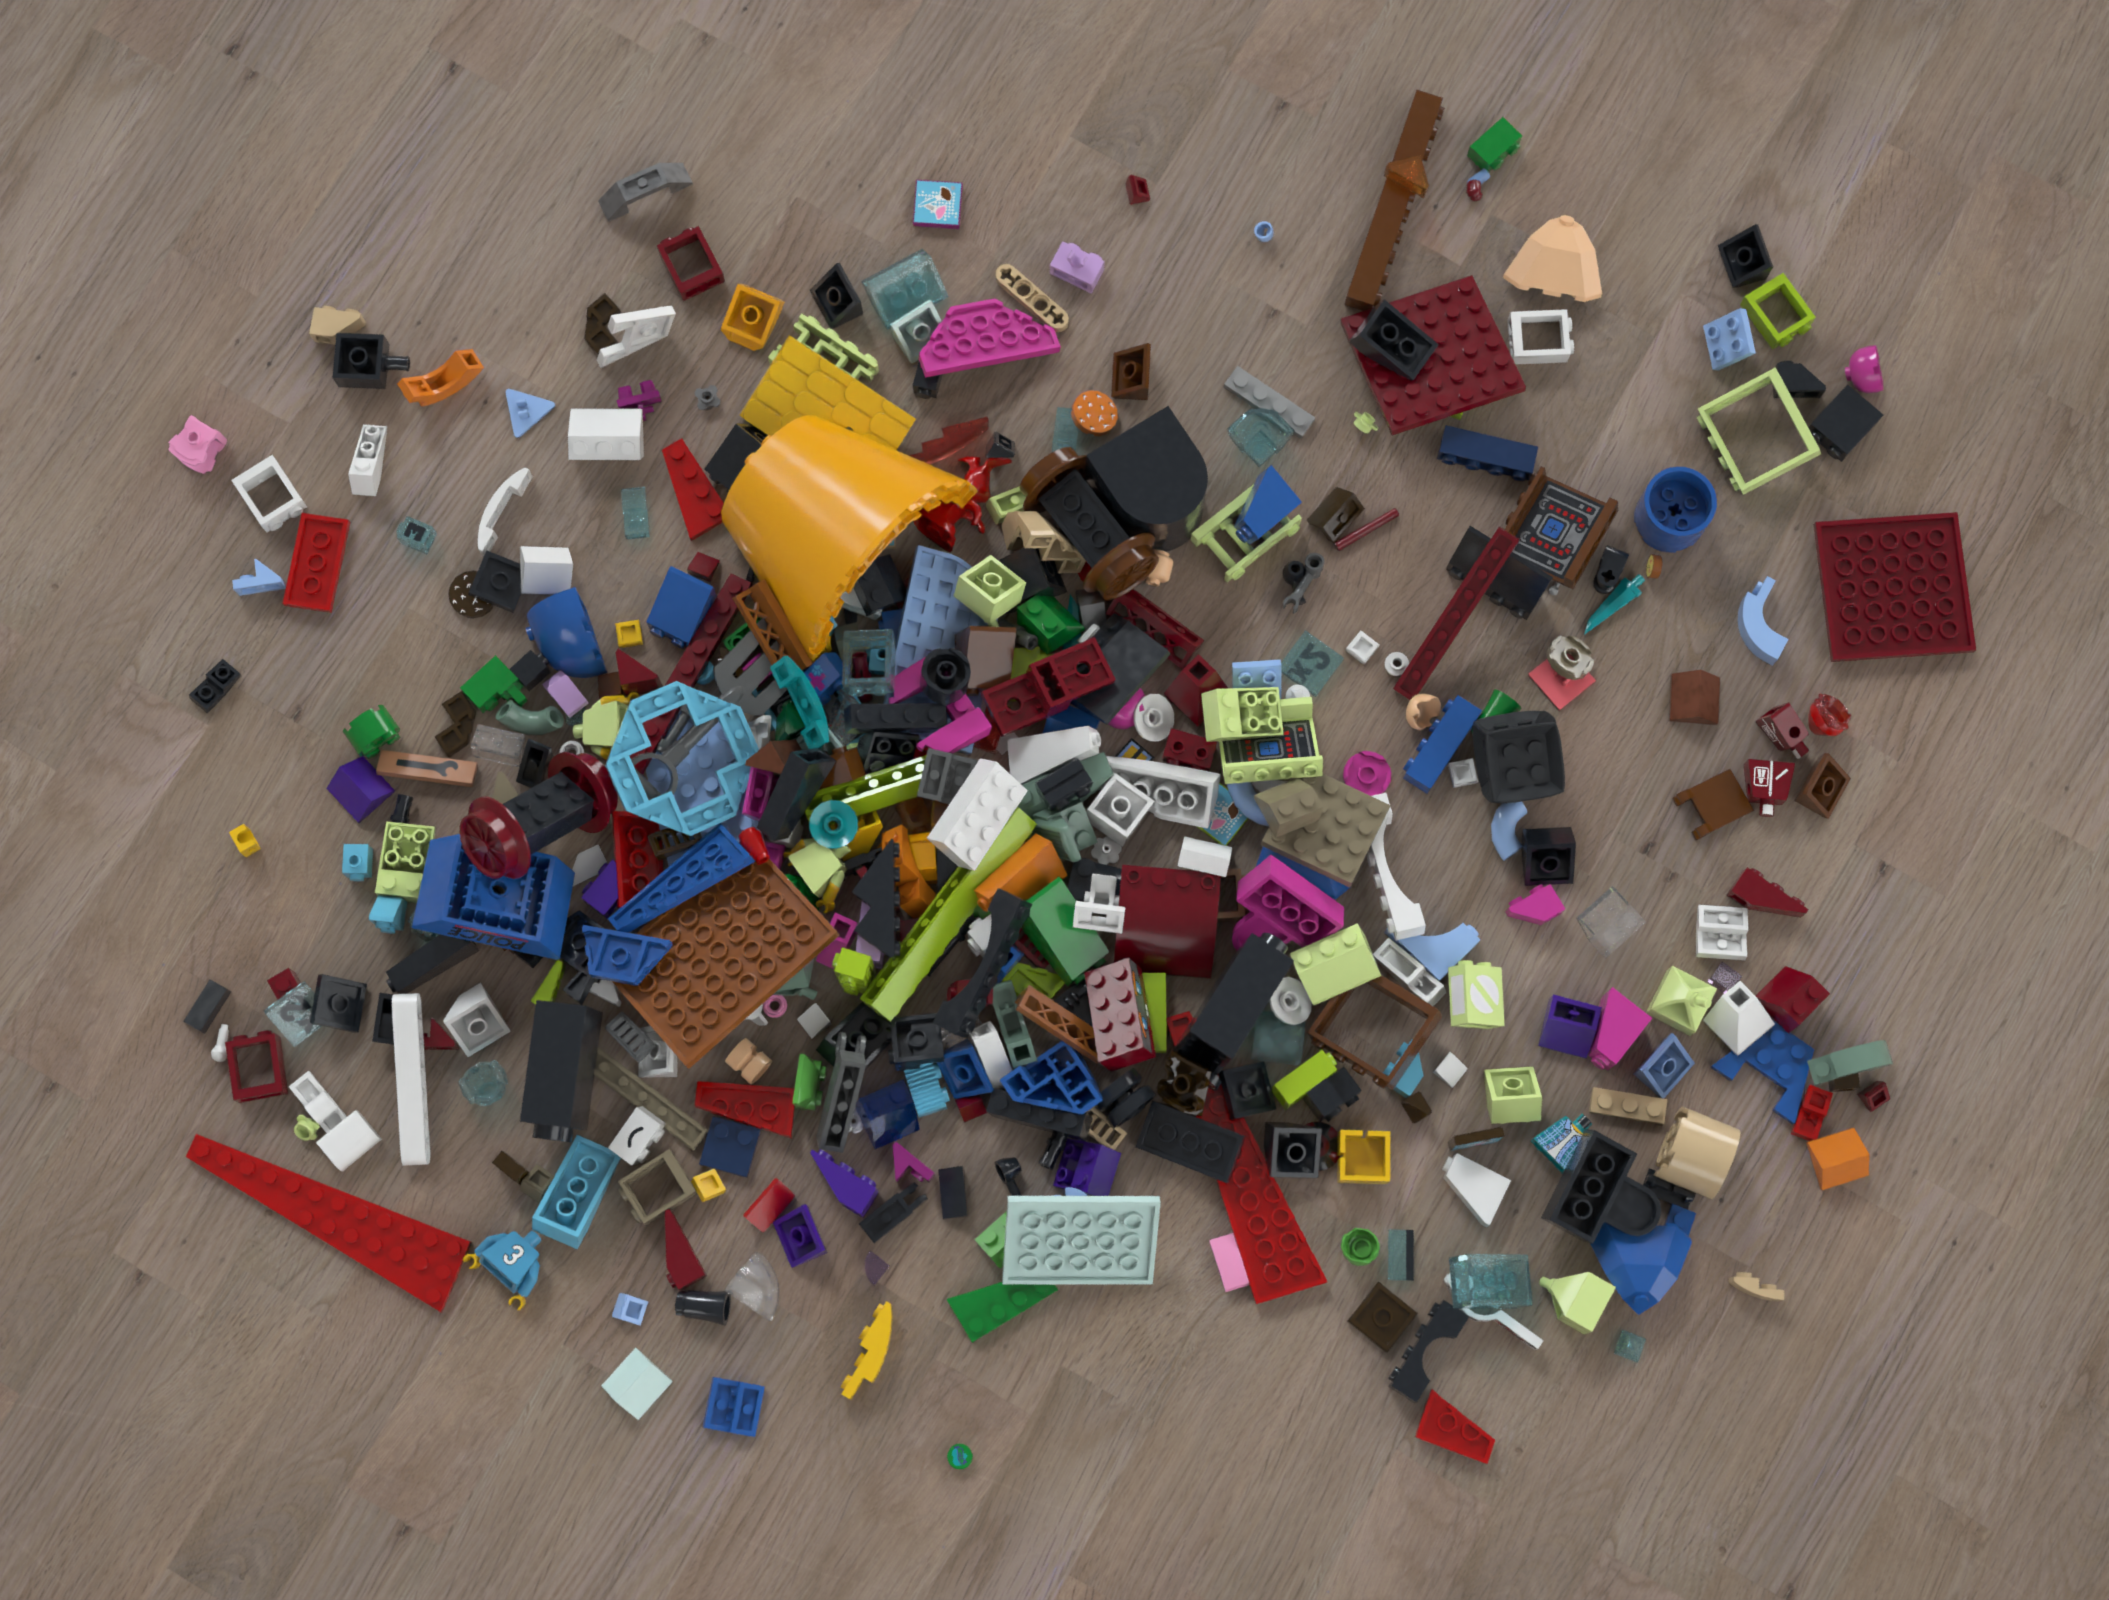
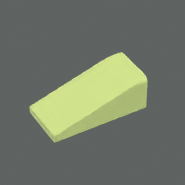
M1019 486L989 498L986 508L997 525L1004 522L1007 513L1024 511L1023 503L1026 497L1021 492Z

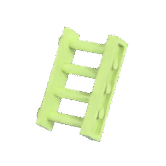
M1253 485L1191 534V541L1196 547L1201 543L1207 544L1227 567L1228 571L1225 572L1224 577L1226 582H1229L1232 578L1234 580L1239 579L1245 573L1244 569L1285 536L1291 537L1300 529L1301 516L1298 514L1290 520L1286 515L1279 521L1283 527L1273 535L1270 531H1267L1261 536L1265 541L1256 549L1247 542L1243 543L1236 535L1237 530L1232 524V519L1238 514L1240 515ZM1220 528L1221 530H1226L1247 555L1237 564L1214 539V533Z

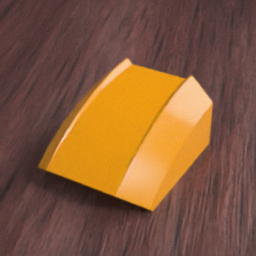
M737 284L722 323L721 331L729 341L753 351L762 349L773 331L785 302L753 287Z
M931 832L908 835L911 852L921 875L927 884H937L935 845L927 839ZM882 842L879 844L877 849L882 847Z

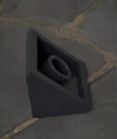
M1758 224L1717 245L1732 288L1766 280L1773 268Z
M836 263L810 289L830 329H834L863 315L862 303L840 263Z

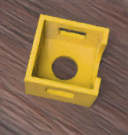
M245 824L229 832L239 852L245 857L261 849L250 828Z

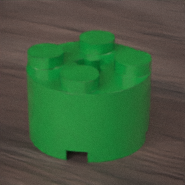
M378 705L380 710L375 712L371 708L360 714L349 723L351 726L349 730L346 728L343 730L344 735L360 757L366 756L368 759H371L380 752L379 748L386 743L391 745L400 739L398 734L400 728L384 705Z

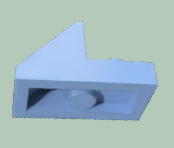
M254 559L255 577L253 575H243L239 579L232 580L233 589L239 596L286 589V583L283 579L257 559Z

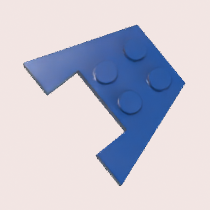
M1773 1021L1775 1025L1740 1055L1737 1056L1731 1051L1710 1066V1068L1729 1081H1732L1744 1062L1785 1090L1772 1110L1793 1125L1796 1121L1809 1072L1807 1061L1812 1060L1814 1048L1792 1033L1788 1034L1779 1024Z

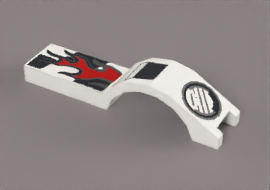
M1451 1273L1446 1275L1444 1282L1456 1308L1469 1315V1319L1482 1322L1494 1320L1533 1350L1540 1347L1543 1340L1504 1311L1499 1310L1492 1315L1484 1316L1468 1309L1461 1299V1280Z

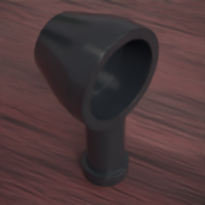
M1299 561L1288 562L1282 572L1283 579L1292 585L1293 592L1306 572L1305 566ZM1297 567L1300 571L1295 573L1291 568ZM1304 595L1301 597L1299 605L1306 603Z
M1016 1157L1002 1158L995 1161L996 1171L1002 1182L1006 1184L1011 1196H1022L1015 1182V1177L1022 1171Z

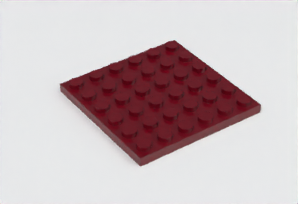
M1472 275L1389 302L1439 344L1413 381L1367 358L1351 345L1392 436L1525 392L1526 385ZM1370 309L1341 318V326L1348 341H1350L1369 315Z
M1958 512L1820 521L1813 524L1831 662L1974 653L1976 651Z

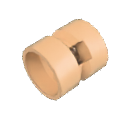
M744 1038L730 1052L725 1062L735 1071L740 1070L741 1077L752 1085L767 1071L772 1060L763 1052L757 1053V1047L750 1040Z

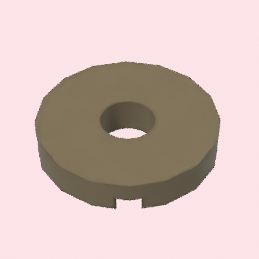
M1568 635L1567 637L1558 636L1550 643L1547 649V659L1551 667L1559 675L1566 679L1578 680L1584 678L1592 670L1594 660H1591V651L1582 640ZM1567 654L1572 655L1575 661L1569 659Z

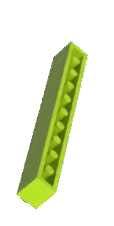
M1019 807L1015 809L975 871L957 867L900 944V956H896L894 961L892 959L887 961L860 997V1000L878 1015L891 1021L900 1012L903 1004L915 992L917 985L929 973L930 968L938 957L944 953L946 946L959 933L966 919L973 914L975 907L978 905V898L974 889L1013 855L1024 841L1031 836L1037 824Z

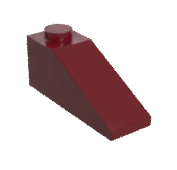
M667 1209L665 1211L666 1268L669 1274L666 1277L672 1288L677 1286L678 1290L682 1291L707 1277V1274L673 1211Z

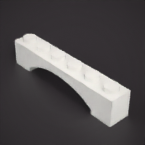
M1386 793L1372 796L1389 804ZM1390 807L1367 853V860L1370 867L1374 866L1376 873L1373 874L1376 889L1380 888L1382 893L1380 897L1381 908L1383 911L1387 910L1389 919H1386L1389 933L1394 934L1396 941L1424 934L1426 924L1420 904H1414L1402 893L1394 881L1386 862L1383 836L1386 825L1392 822L1393 814Z

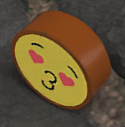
M1651 554L1649 556L1646 567L1647 578L1657 579L1660 576L1663 564L1660 555Z

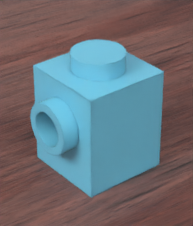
M344 844L342 873L350 881H364V878H372L373 848L368 844Z

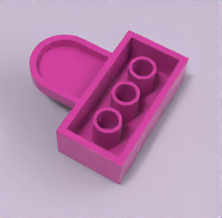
M1273 855L1267 857L1238 881L1237 902L1251 912L1238 921L1233 928L1232 942L1236 950L1240 948L1251 933L1259 938L1264 932L1270 933L1278 937L1285 944L1292 940L1303 948L1336 933L1344 926V906Z

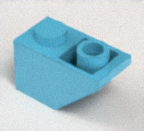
M378 895L369 914V920L384 933L395 934L396 930L403 931L407 901L401 897Z
M1412 1040L1409 1044L1403 1042L1396 1053L1400 1057L1395 1064L1389 1063L1383 1072L1385 1075L1389 1076ZM1419 1052L1393 1089L1405 1098L1410 1097L1424 1076Z

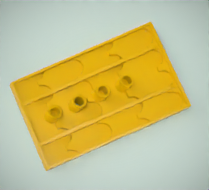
M790 335L739 414L747 422L771 436L799 417L815 415L843 428L851 427V431L895 450L900 446L916 420L915 417Z

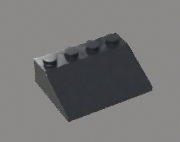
M1470 525L1447 565L1446 570L1449 571V575L1460 581L1462 579L1464 581L1491 538ZM1512 552L1485 594L1490 597V601L1498 606L1503 605L1508 608L1510 613L1516 618L1527 620L1553 577Z
M1115 613L1106 620L1104 625L1091 638H1096L1116 681L1070 702V704L1106 725L1171 654L1130 621ZM1081 663L1077 665L1076 669L1080 674L1089 673V668L1086 664Z

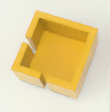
M1340 1130L1338 1132V1156H1342V1158L1340 1157L1337 1161V1183L1388 1184L1390 1182V1131H1367L1365 1138H1361L1363 1130Z

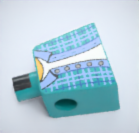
M1581 1114L1574 1122L1567 1116H1564L1532 1138L1530 1142L1563 1174L1584 1130L1588 1129L1592 1122L1584 1114Z

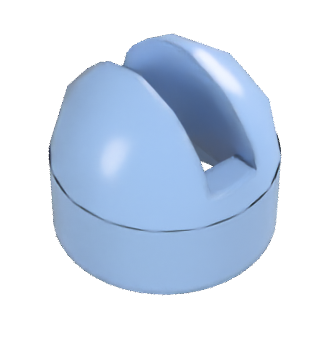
M1262 221L1255 226L1254 233L1259 241L1268 242L1272 239L1274 230L1269 222ZM1265 229H1268L1266 236H1264Z

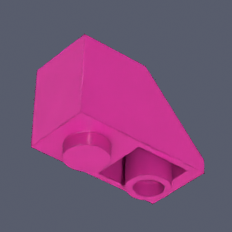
M1541 884L1530 890L1531 895L1525 899L1519 896L1509 902L1510 907L1505 913L1508 917L1542 925L1565 911V907L1551 884L1543 887Z
M837 913L834 914L830 924L840 936L820 952L816 959V962L831 969H834L832 963L835 954H840L842 948H850L856 936L854 930L858 925L857 922Z

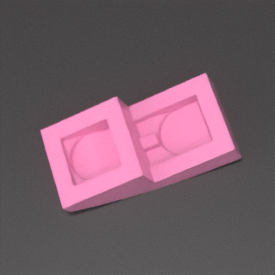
M1231 1233L1209 1240L1225 1292L1248 1286L1249 1280L1234 1234Z

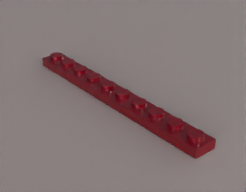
M730 573L665 686L678 681L694 688L739 611L732 598L753 586L751 582ZM682 706L642 723L652 746L629 755L630 759L642 753H656L659 742L665 738ZM652 758L643 759L635 764L634 767L643 775Z

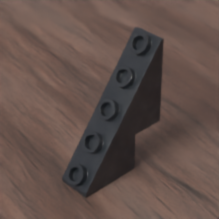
M891 839L853 889L852 893L871 907L855 928V933L894 961L896 956H900L901 951L900 941H896V931H900V916H896V907H900V892H896V882H900V867H895V858L900 857V843H895Z

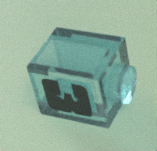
M407 516L405 521L399 524L396 534L401 544L427 555L437 532L432 526Z

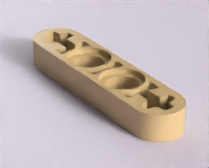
M1003 264L997 268L996 281L1000 287L1044 325L1047 324L1053 327L1057 333L1066 330L1069 322L1068 314L1012 265ZM1010 272V278L1012 281H1010L1008 278H1005L1003 280L1002 273L1008 274ZM1020 286H1027L1030 289V293L1026 296H1021L1017 293V289ZM1037 301L1046 302L1047 308L1043 311L1036 310L1034 304ZM1051 309H1053L1052 315L1055 318L1062 317V324L1059 322L1054 324V318L1049 314Z

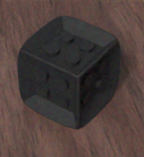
M1521 711L1489 716L1473 722V745L1477 775L1482 794L1489 802H1522L1551 797L1564 792L1565 770L1561 738L1556 719L1549 712Z

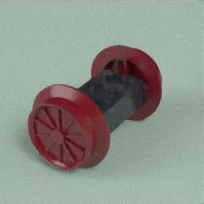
M562 752L551 759L547 780L503 804L486 796L475 799L469 807L468 815L460 822L459 834L461 843L470 861L484 875L494 879L502 876L517 879L524 876L529 870L531 854L573 830L579 828L588 833H598L604 830L609 823L610 814L617 808L618 794L606 767L597 758L587 753L575 755L569 752Z

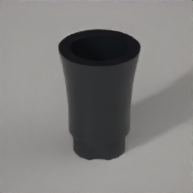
M729 1290L716 1292L678 1291L675 1300L676 1315L709 1321L726 1326L731 1307V1293Z

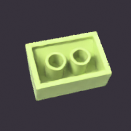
M1358 923L1290 953L1297 973L1313 1005L1381 976L1366 936Z

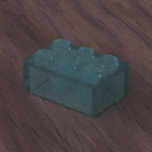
M1463 1254L1449 1258L1453 1309H1517L1533 1305L1528 1255Z

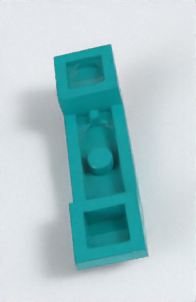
M784 656L773 664L770 669L779 688L788 689L806 727L801 731V734L808 749H820L829 742L828 724L822 704L803 671L789 656Z

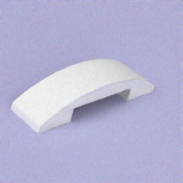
M523 468L509 477L490 499L483 513L478 532V550L482 556L485 555L486 550L491 551L498 539L495 531L492 529L513 493L522 497L533 476L529 469Z

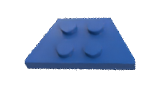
M587 925L582 927L586 939L585 951L589 959L587 963L589 975L592 978L638 986L673 945L670 940Z

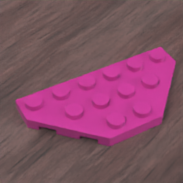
M997 299L951 306L943 321L938 324L930 336L926 346L920 351L918 359L926 378L1059 353L1061 346L1053 327L1047 324L1043 326L1033 321V317L1017 309L1013 311L1003 306V302Z

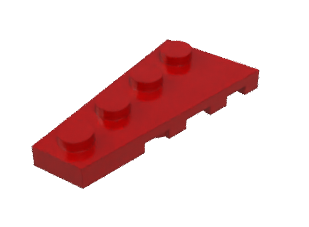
M681 438L662 449V453L690 540L693 541L723 523L721 511L724 503Z

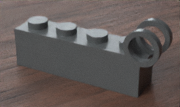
M840 1032L837 1038L836 1060L816 1134L819 1149L840 1153L844 1152L866 1067L864 1056L866 1037L859 1035L855 1052L844 1051L846 1045V1033Z

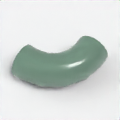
M510 700L503 704L496 714V719L515 732L526 735H544L561 728L564 724L562 713L554 706H549L541 711H529Z

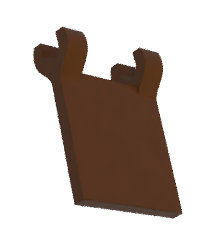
M1731 769L1690 789L1684 790L1672 798L1677 807L1691 800L1704 824L1691 832L1695 840H1699L1754 811Z

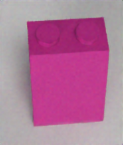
M1613 987L1601 998L1599 1007H1602L1598 1026L1588 1056L1592 1058L1591 1062L1601 1070L1605 1068L1607 1071L1619 1062L1652 1019V1017Z

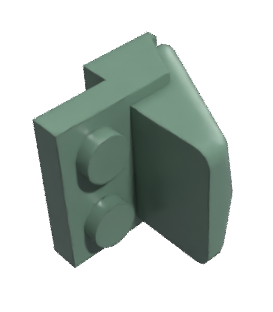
M1080 799L1070 802L1067 807L1060 811H1057L1056 808L1052 811L1046 808L1033 814V821L1037 825L1029 839L1036 833L1050 840L1060 859L1077 862L1082 859L1079 853L1080 850L1098 843Z

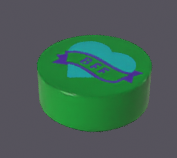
M955 1444L949 1449L947 1459L953 1468L961 1470L971 1464L973 1454L967 1445Z

